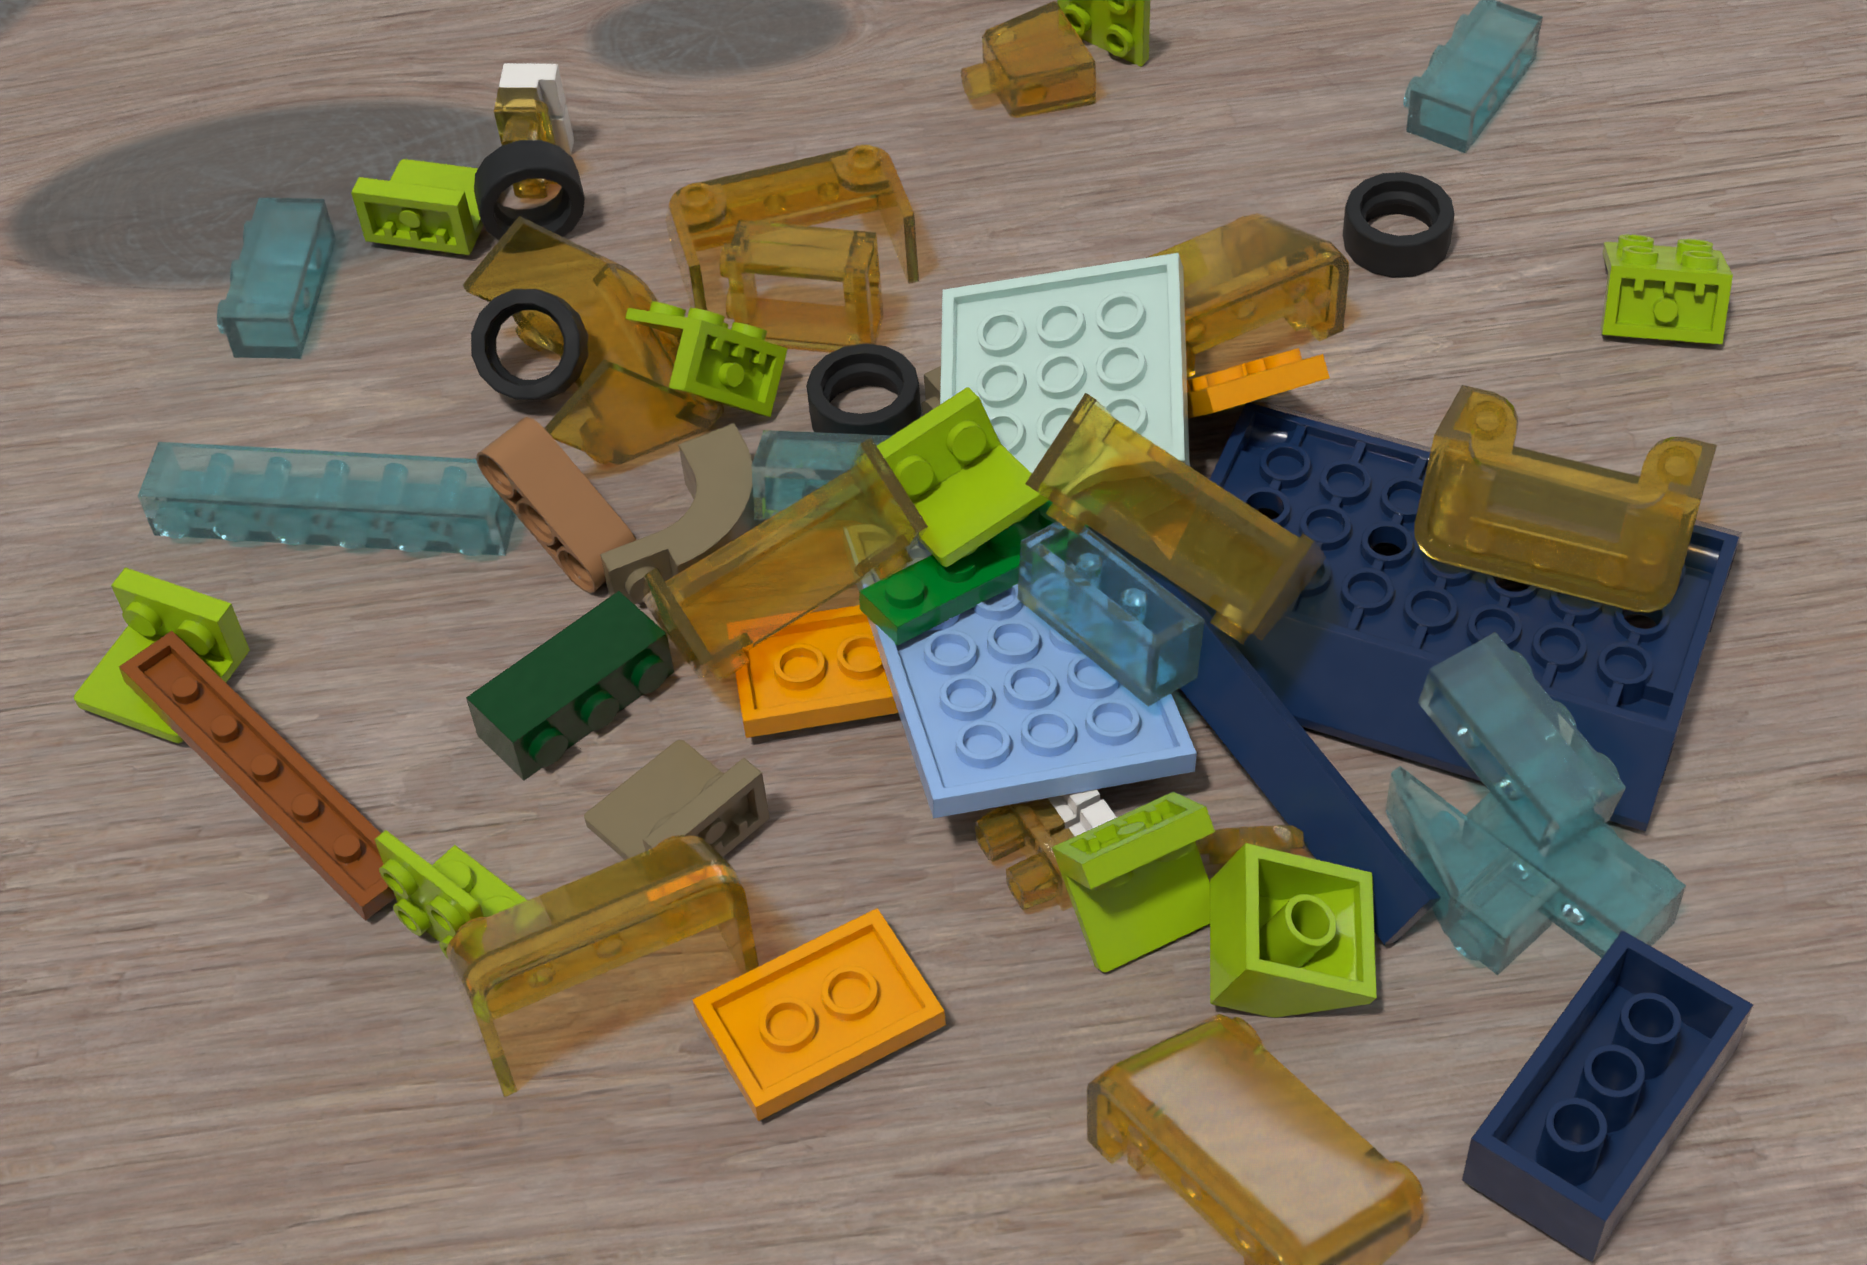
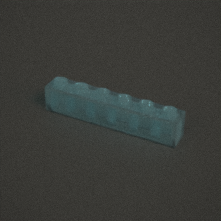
M158 442L138 494L139 501L154 536H167L175 539L189 537L223 539L231 542L257 541L288 545L342 546L349 549L377 548L403 550L406 552L461 553L468 556H506L516 519L515 513L485 479L476 459Z

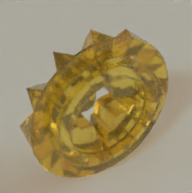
M1293 825L1217 829L1214 833L1195 841L1200 856H1209V865H1225L1245 843L1287 853L1305 849L1303 831Z

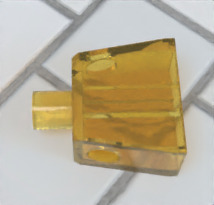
M1056 1L1047 3L987 29L982 35L983 62L961 69L962 85L970 100L996 93L1009 116L1015 118L1096 104V61Z

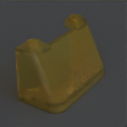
M1256 213L1240 217L1231 223L1148 256L1154 257L1179 253L1183 265L1187 378L1195 375L1196 354L1282 317L1295 331L1307 327L1318 341L1344 331L1350 270L1349 261L1332 242L1267 215Z
M1462 385L1434 434L1415 520L1414 537L1419 548L1428 557L1441 563L1635 612H1653L1662 609L1671 602L1678 588L1717 445L1686 437H1669L1658 441L1650 448L1644 460L1640 476L1515 447L1518 432V415L1514 406L1504 396L1495 392Z
M1222 1014L1213 1015L1110 1065L1088 1083L1087 1141L1111 1164H1114L1125 1153H1127V1163L1137 1172L1148 1164L1244 1257V1265H1382L1421 1230L1424 1208L1420 1197L1423 1195V1188L1414 1173L1399 1161H1388L1263 1047L1260 1037L1251 1025L1239 1017L1230 1019Z

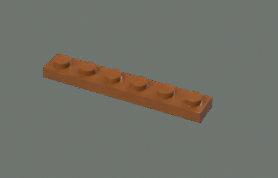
M170 631L119 666L124 682L365 921L396 898L394 891L386 884L379 873V868L383 865L374 839L381 833L173 631Z

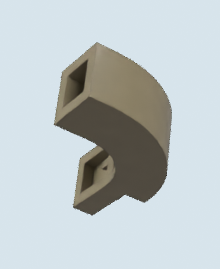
M734 423L678 444L685 485L694 500L688 511L671 526L600 554L610 596L620 591L633 604L649 601L659 594L676 589L683 604L686 605L710 593L725 582L744 561L756 537L759 524V506L749 449Z

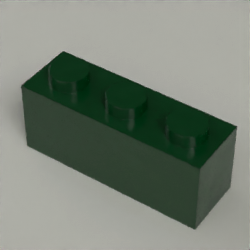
M617 591L466 697L477 736L525 781L541 768L557 762L567 749L592 731L607 726L617 713L642 695L658 689L666 678L674 673L667 633L626 596Z

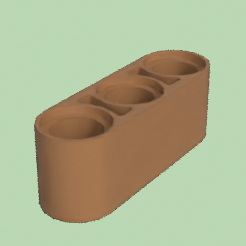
M525 417L477 453L476 461L485 479L572 582L588 593L595 592L606 583L600 554L636 541V538L545 428L534 419Z

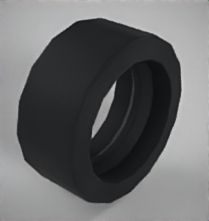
M518 140L500 146L484 158L475 173L474 194L479 217L486 231L501 243L518 248L547 245L559 241L574 230L583 216L585 196L579 172L573 158L557 145L542 140ZM526 179H546L556 182L562 187L557 196L552 200L532 209H513L503 206L497 201L504 190L512 184Z
M1397 172L1382 173L1365 179L1351 191L1345 205L1342 233L1345 251L1357 265L1374 274L1396 278L1414 277L1430 271L1445 259L1451 244L1455 215L1452 199L1440 185L1424 176ZM1401 214L1414 217L1425 223L1429 228L1414 235L1397 236L1383 233L1370 226L1367 222L1381 215Z
M513 289L494 297L479 313L471 332V356L479 375L494 391L515 400H547L566 392L581 376L588 358V334L580 315L564 299L538 289ZM524 310H537L548 315L559 326L563 336L564 352L559 365L549 375L537 380H523L512 375L501 364L497 354L496 338L501 326L510 316Z
M863 343L844 346L825 355L812 368L806 384L813 431L825 445L841 453L862 456L921 416L920 388L916 368L905 355L887 346ZM866 385L883 387L898 395L891 405L875 412L862 414L845 412L830 404L838 394L852 387Z

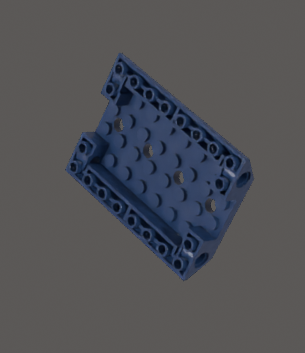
M1248 402L1238 418L1169 565L1301 726L1646 832L1679 731L1692 683L1708 634L1711 632L1742 532L1271 403ZM1259 508H1267L1277 512L1280 516L1265 521L1258 520L1249 513H1253ZM1378 543H1391L1398 546L1402 552L1386 556L1376 553L1371 547L1376 546ZM1503 578H1514L1523 582L1528 588L1519 592H1511L1502 589L1496 582ZM1633 614L1644 615L1652 619L1657 626L1650 629H1640L1630 625L1624 618ZM1157 660L1167 685L1180 689Z

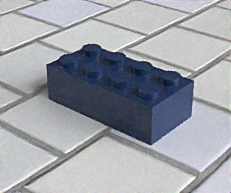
M1622 930L1471 1138L1462 1181L1593 1262L1737 1050L1753 1004Z

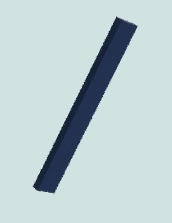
M1108 504L1072 546L1070 551L1317 860L1372 873L1374 932L1384 945L1396 943L1441 897L1121 505Z

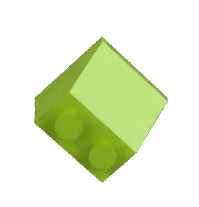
M1245 843L1210 879V1004L1278 1018L1371 1004L1377 998L1371 872Z

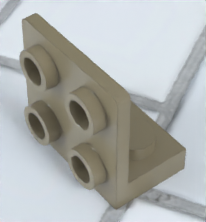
M676 740L584 814L586 826L672 900L769 820L770 816L762 772L748 760L742 758L728 771L722 773L684 740Z

